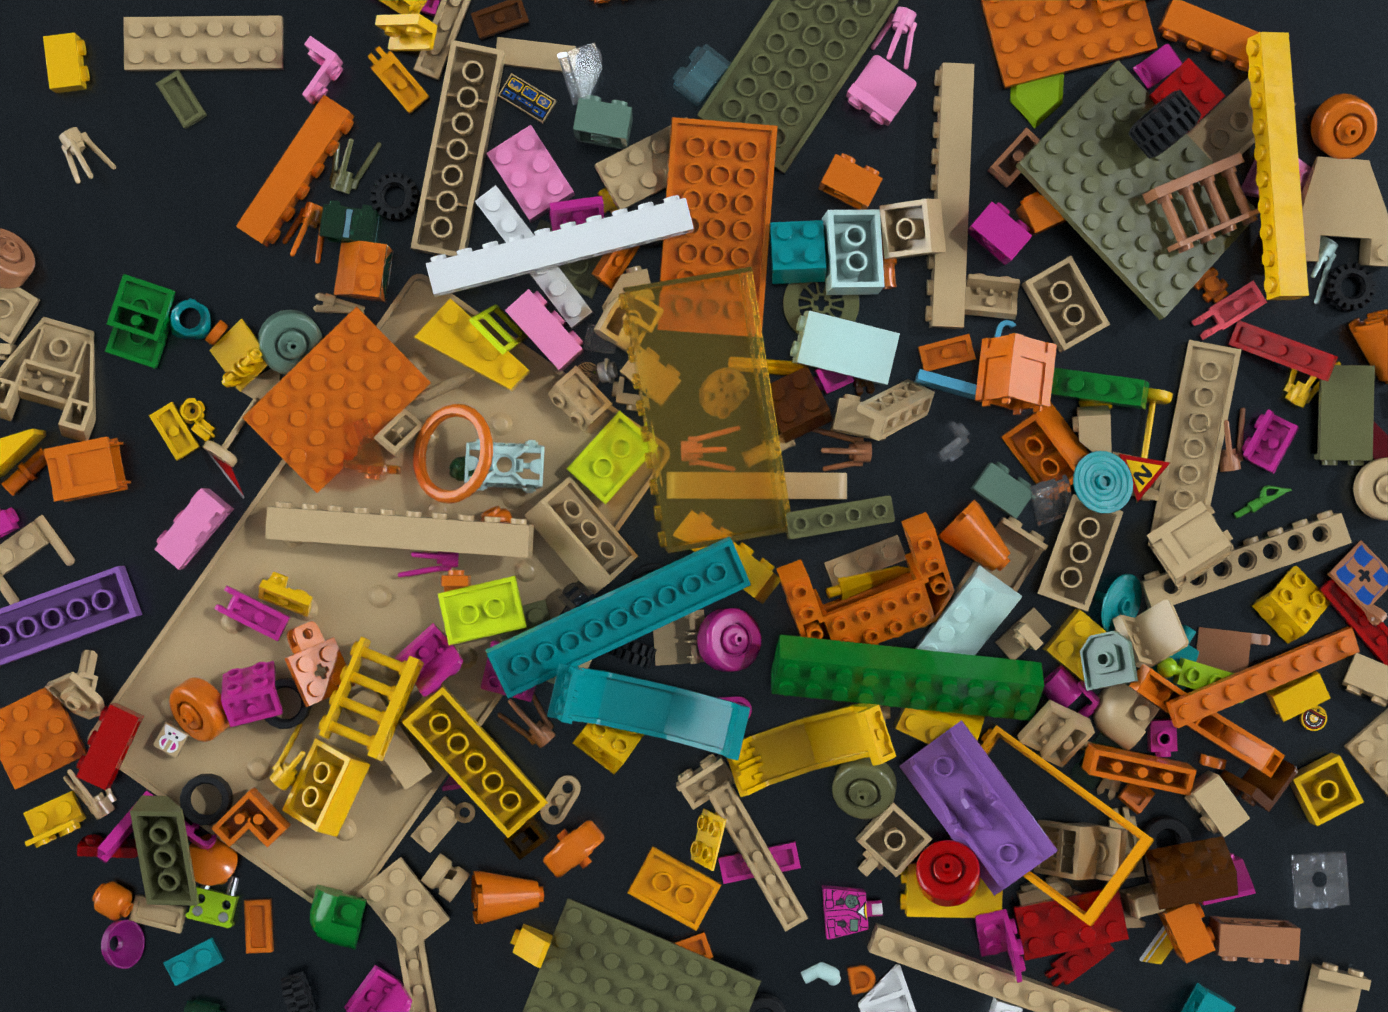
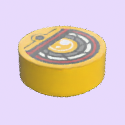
M1317 705L1299 714V721L1305 729L1318 731L1326 725L1327 714L1322 707Z

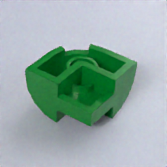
M317 884L310 910V923L313 931L319 938L328 943L356 949L367 899L344 894L342 890Z

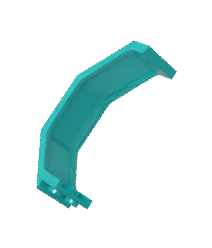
M559 664L547 717L556 718L561 722L572 724V721L592 723L654 736L717 753L729 759L738 760L750 707L667 684L603 670Z

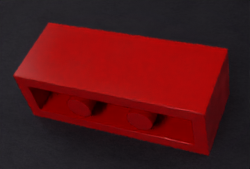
M112 703L109 707L105 706L99 717L101 725L98 731L94 730L88 740L87 744L90 745L87 754H83L77 763L76 768L79 769L76 777L103 790L111 788L144 715L118 703Z

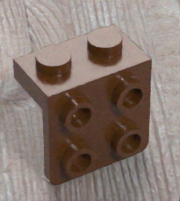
M1282 760L1271 778L1253 767H1250L1242 779L1225 769L1220 777L1236 798L1241 796V799L1250 806L1254 807L1257 805L1269 812L1298 773V768Z

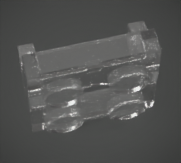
M1346 852L1291 855L1295 908L1323 909L1327 907L1333 909L1337 906L1350 905ZM1316 872H1323L1327 877V882L1322 887H1316L1312 883V876Z

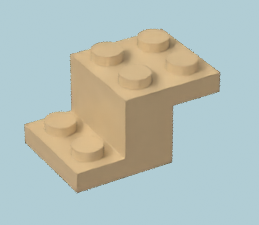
M1038 820V824L1058 851L1034 868L1035 873L1073 880L1099 879L1110 881L1125 860L1126 829L1085 822L1061 823Z

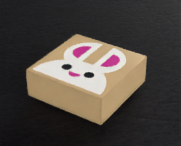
M165 722L153 746L178 758L190 735L175 725Z

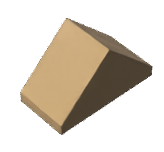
M404 409L374 439L394 456L399 457L419 433L423 423Z

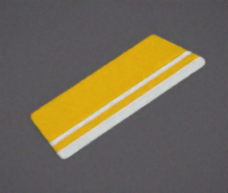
M1164 926L1140 957V961L1162 964L1173 949Z

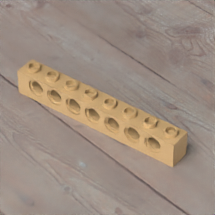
M1332 510L1317 514L1318 519L1308 522L1307 518L1293 522V528L1283 531V528L1280 527L1267 532L1268 537L1258 539V536L1243 540L1244 545L1236 548L1233 547L1231 549L1232 556L1222 562L1225 568L1222 575L1217 576L1213 568L1200 575L1198 583L1193 585L1189 582L1179 589L1175 585V589L1171 593H1167L1164 590V582L1170 578L1167 572L1160 574L1159 570L1147 573L1144 575L1145 580L1140 581L1147 609L1165 599L1170 600L1173 605L1350 544L1352 542L1342 513H1333ZM1316 527H1320L1323 531V537L1319 541H1316L1312 535ZM1292 535L1298 539V546L1294 550L1288 546V539ZM1267 544H1270L1274 549V553L1269 559L1263 554V548ZM1242 553H1246L1249 557V563L1245 567H1241L1238 563V557Z

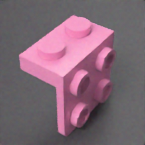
M874 55L855 83L851 85L845 97L849 99L848 102L856 109H864L870 114L869 117L880 125L884 123L889 126L915 89L916 81L881 56Z

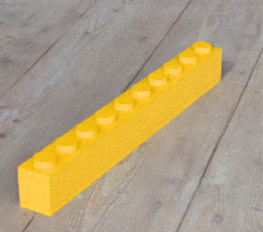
M1259 32L1247 39L1246 52L1249 57L1248 79L1251 83L1250 105L1253 110L1252 131L1255 137L1254 158L1257 163L1256 184L1259 190L1258 210L1261 217L1260 237L1263 243L1264 290L1267 300H1296L1309 296L1289 33Z

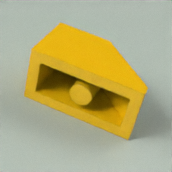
M523 924L521 930H515L510 944L515 945L513 949L514 954L541 968L553 935Z

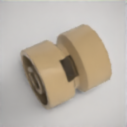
M440 853L421 879V882L430 889H439L438 894L451 902L470 874L459 866L453 867L452 861Z

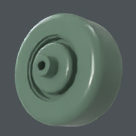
M282 310L274 313L266 319L258 334L259 349L263 360L271 369L284 375L290 372L323 339L322 333L315 321L307 314L297 310Z

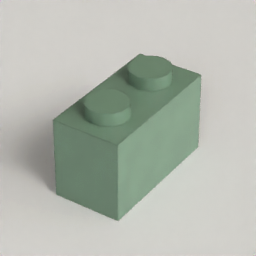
M1000 462L996 464L988 463L970 489L1008 516L1017 519L1034 495V492L1030 490L1032 485L1021 477H1018L1017 480L1008 474L1010 470Z

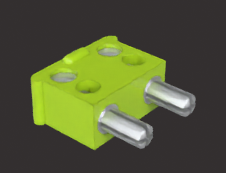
M234 876L230 877L226 893L209 889L210 886L201 884V886H197L198 900L200 894L205 896V901L201 902L199 900L197 906H190L189 912L185 916L188 919L225 928L233 927L235 925L233 918L239 896L235 895L239 878L235 877L234 880ZM226 900L231 903L230 908L225 907Z

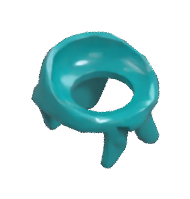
M189 298L182 301L172 309L170 328L174 336L182 339H204L210 333L211 320L209 310L195 299ZM188 308L196 309L201 317L198 326L192 329L183 327L179 320L182 311Z

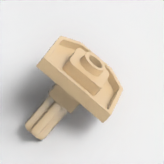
M83 650L78 673H68L49 681L45 686L72 713L86 719L100 716L105 707L103 698L95 692L98 676L94 675L98 655L93 650Z

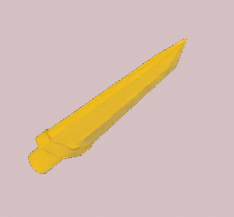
M894 566L838 578V585L826 588L828 598L840 595L841 600H845L848 597L909 572V568Z

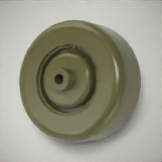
M870 757L840 764L832 784L833 798L838 807L846 814L859 819H872L880 816L894 802L897 789L896 776L891 767L886 762L873 766Z

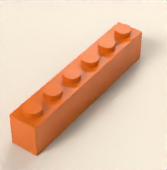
M323 95L236 227L266 247L270 243L274 244L280 236L281 231L279 229L285 221L288 222L295 213L294 207L299 199L303 200L310 190L309 184L313 178H318L324 170L325 165L323 163L327 157L334 155L339 147L338 141L343 134L346 135L351 130L354 121H352L354 118L353 114Z

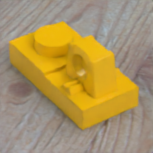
M273 572L268 580L262 579L259 586V599L308 617L312 608L313 597L309 596L307 592L300 589H287L288 577Z

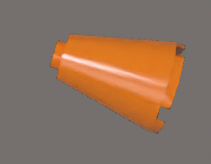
M1388 309L1367 314L1368 318L1360 322L1359 317L1350 322L1349 327L1368 363L1375 366L1377 379L1388 384Z
M975 500L938 535L943 542L991 572L995 569L1000 572L1011 561L1008 558L1011 554L980 504Z
M473 871L474 875L471 878V903L474 902V908H477L476 911H472L476 925L538 908L539 902L544 901L543 886H539L537 881Z

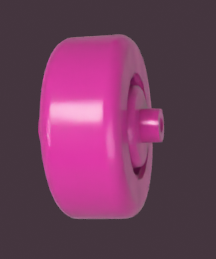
M727 608L713 611L702 621L697 635L698 650L705 663L717 671H741L749 667L756 660L760 652L761 633L759 626L750 614L741 609Z

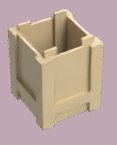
M1202 501L1147 535L1150 548L1178 589L1232 556L1231 549L1234 547L1230 542L1233 539L1228 530L1221 531L1212 515L1215 511L1210 504L1205 506Z

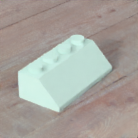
M979 565L944 608L938 620L932 623L921 637L915 649L976 655L1022 596Z

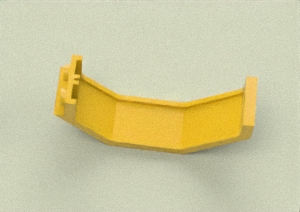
M858 703L800 718L744 737L739 759L727 758V761L729 762L739 795L744 797L769 785L813 770L870 757L872 765L875 766L895 758L896 754L879 704Z

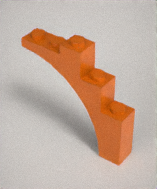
M1144 664L1137 670L1138 681L1132 682L1129 685L1130 688L1169 715L1166 702L1187 694ZM1217 712L1185 725L1270 778L1285 757L1276 748Z

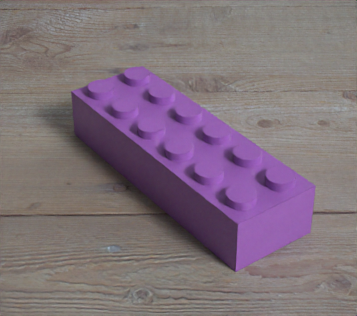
M117 566L1 608L0 666L143 615L126 567Z

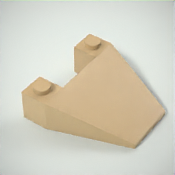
M1316 157L1301 193L1306 262H1318L1320 236L1361 239L1360 266L1388 267V213L1370 161Z
M43 317L0 367V418L12 421L21 398L63 410L58 423L61 435L81 442L89 440L96 422L94 331Z

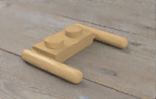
M44 515L39 516L0 544V591L10 605L19 602V598L3 576L49 543H51L67 566L75 563L74 557Z

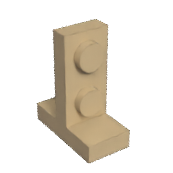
M1032 607L994 643L1009 659L1016 660L1028 648L1037 650L1043 644L1039 638L1052 626Z

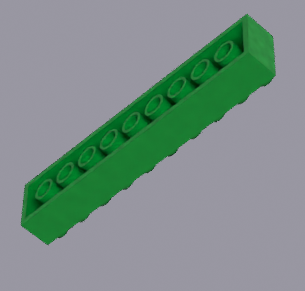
M789 635L779 636L771 669L772 694L1030 721L1034 717L1044 688L1042 662Z

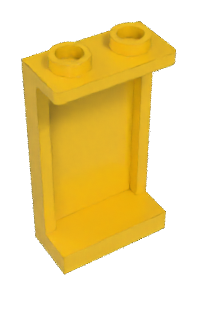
M911 862L901 873V883H905V894L900 895V909L905 910L907 917L975 918L976 915L1002 910L1003 890L994 896L981 877L979 887L972 898L961 905L945 907L932 903L921 893L916 878L917 863Z

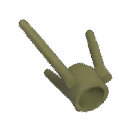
M352 138L348 140L341 169L338 168L340 142H338L339 147L333 155L332 172L329 178L331 184L329 188L346 194H350L351 188L356 190L360 179L382 145L380 142L375 145L354 179H352L353 173L346 171L354 140Z

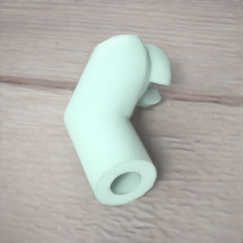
M819 962L800 972L806 984L820 978L827 981L829 985L834 986L841 980L839 970L824 962Z

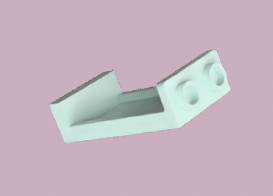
M805 311L803 316H799L796 330L799 331L798 339L793 341L790 356L793 357L792 363L821 368L871 381L879 385H888L900 333L813 311Z

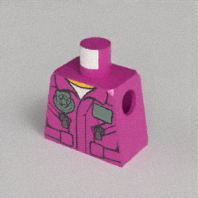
M822 885L825 935L827 939L868 930V917L883 916L882 900L866 901L864 889Z

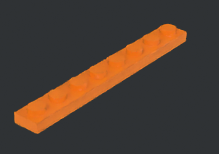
M1342 628L1166 702L1173 726L1176 728L1183 727L1355 653H1359L1360 650L1353 628Z

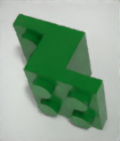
M123 274L107 321V325L113 326L105 352L157 369L171 329L168 314L176 291Z

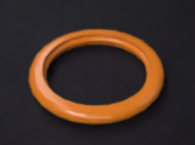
M452 404L435 411L425 421L415 441L413 468L420 487L430 498L441 503L450 504L468 498L480 488L487 477L493 457V439L484 417L476 409L468 405ZM451 417H462L469 420L478 432L480 439L479 462L469 481L462 487L455 490H443L437 487L428 475L426 468L427 445L435 429L444 420Z

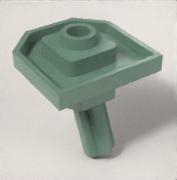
M1110 631L1088 637L1080 650L1086 691L1122 684L1130 685V683L1138 681L1132 642L1118 631Z

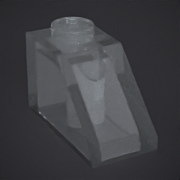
M595 42L557 54L572 104H578L579 98L585 99V95H591L602 71V55Z

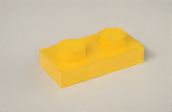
M170 402L149 415L176 461L200 448L199 443L183 420L174 402Z

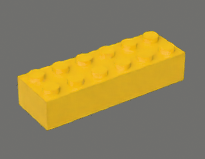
M442 683L435 693L429 694L426 697L423 696L401 716L402 723L507 838L514 834L548 803L538 788Z

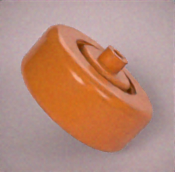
M1338 94L1325 100L1316 110L1311 122V135L1315 145L1321 151L1336 159H1351L1360 155L1370 146L1377 132L1375 111L1367 102L1352 94Z
M197 677L189 678L171 692L169 703L172 714L179 726L192 738L208 742L228 728L229 722L221 702V694L209 682Z
M587 820L571 833L564 829L556 836L560 842L543 858V862L558 878L566 874L571 868H575L578 864L584 869L592 862L588 856L604 841L605 836L591 820Z

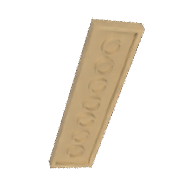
M1188 340L1164 462H1170L1162 475L1158 490L1159 498L1156 501L1150 533L1200 501L1205 506L1207 504L1211 505L1225 435L1224 421L1228 420L1241 349Z

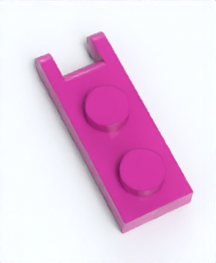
M226 585L224 590L233 596L227 608L216 604L214 609L279 641L291 617Z

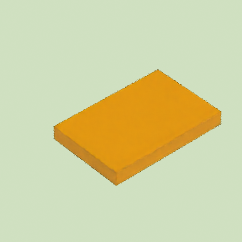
M652 846L627 893L697 931L722 884Z

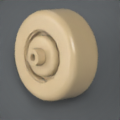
M1388 457L1378 458L1365 464L1356 475L1353 486L1355 501L1359 508L1369 517L1382 521H1388Z

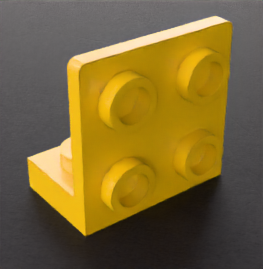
M587 723L572 744L615 774L625 763L644 734Z
M74 791L23 813L34 836L24 843L26 847L34 844L38 848L56 839V833H59L60 837L81 828L79 822L85 820L86 816Z

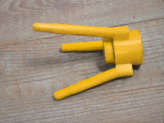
M1336 362L1335 365H1341V362ZM1291 369L1288 383L1284 388V391L1288 392L1285 399L1304 408L1305 404H1309L1313 396L1319 391V382L1313 388H1310L1316 377L1310 376L1306 384L1297 381L1296 385H1294L1297 370Z
M302 723L296 726L279 760L272 767L274 772L270 776V780L277 787L285 791L290 785H294L297 779L295 775L298 773L295 767L305 756V751H301L290 764L284 763L303 726Z

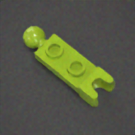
M1171 657L1157 664V671L1161 676L1169 678L1175 675L1173 683L1195 690L1235 674L1185 658H1180L1178 665Z

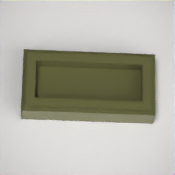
M179 70L156 83L184 129L207 116Z

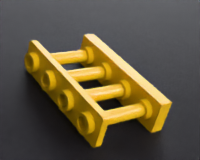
M361 636L359 641H355L351 648L350 655L352 658L349 665H345L340 674L341 684L338 691L334 690L330 697L329 705L331 707L329 712L322 717L319 723V736L329 740L333 732L367 746V750H369L368 756L383 761L424 662L412 656H409L407 661L401 662L369 649L371 641ZM364 658L399 672L398 675L401 677L397 686L393 685L391 687L359 674L358 672ZM353 683L387 696L388 700H390L387 709L381 712L347 698ZM342 709H348L377 721V724L380 726L376 735L369 736L337 723Z

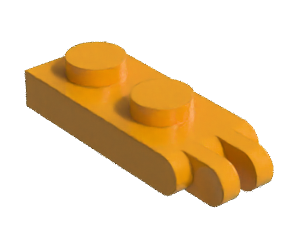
M378 46L375 50L382 58L377 60L370 53L368 58L373 63L370 68L407 112L411 114L430 97L391 51L385 53Z

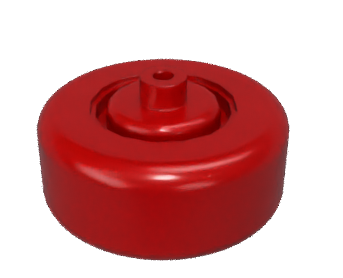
M953 840L935 842L928 846L918 858L916 864L917 884L921 893L934 904L945 907L961 905L972 898L979 887V861L974 852L963 843Z

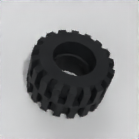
M1181 90L1170 93L1145 113L1131 127L1128 135L1149 159L1154 158L1166 151L1190 131L1199 121L1201 113Z

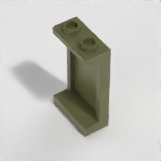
M1335 365L1329 381L1319 379L1318 453L1314 454V459L1322 460V465H1338V460H1348V465L1361 466L1364 465V461H1373L1375 366Z

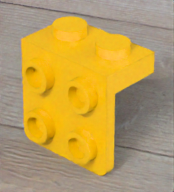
M1294 566L1289 569L1271 592L1257 599L1252 607L1288 644L1305 635L1330 603L1299 567Z

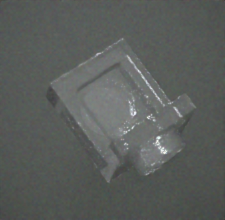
M952 421L947 425L956 438L936 453L942 462L947 459L951 462L964 453L961 448L970 442L967 438L969 432L961 422L956 424Z

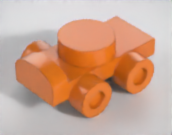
M1213 266L1194 285V288L1199 291L1203 287L1206 291L1202 294L1203 299L1207 303L1213 300L1216 304L1229 294L1226 290L1229 285L1223 278L1219 280L1216 277L1219 273Z

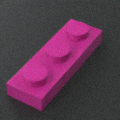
M795 841L768 847L782 872L801 868ZM741 853L718 857L723 884L754 878Z

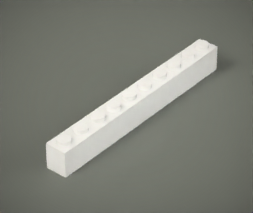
M679 195L663 199L664 203L654 205L653 202L638 205V210L628 212L627 208L613 211L611 217L602 219L601 215L586 218L587 223L576 225L575 221L560 225L561 229L551 232L550 228L537 230L534 232L535 236L524 238L523 234L508 238V243L499 245L498 241L483 244V249L472 251V248H465L456 251V256L447 258L446 254L431 257V262L426 263L433 294L435 297L691 233L694 227L686 198L680 199Z

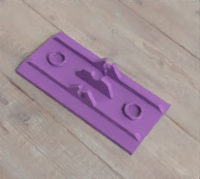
M962 720L899 766L951 838L968 846L974 852L980 865V877L994 896L1058 851Z

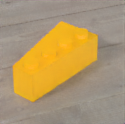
M451 298L414 337L417 341L512 392L530 373L509 351L502 355L469 322V319L472 317Z
M693 510L689 512L672 534L694 552L730 536L732 539L734 536L722 526L719 530L711 525L713 519L704 512L700 511L697 514ZM733 542L751 583L750 586L743 590L763 604L780 582V578L772 572L775 567L764 558L758 561L751 556L754 551L743 542L739 546Z

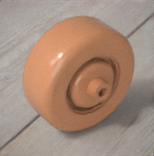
M0 228V288L14 289L23 285L33 272L35 257L23 239L6 229Z

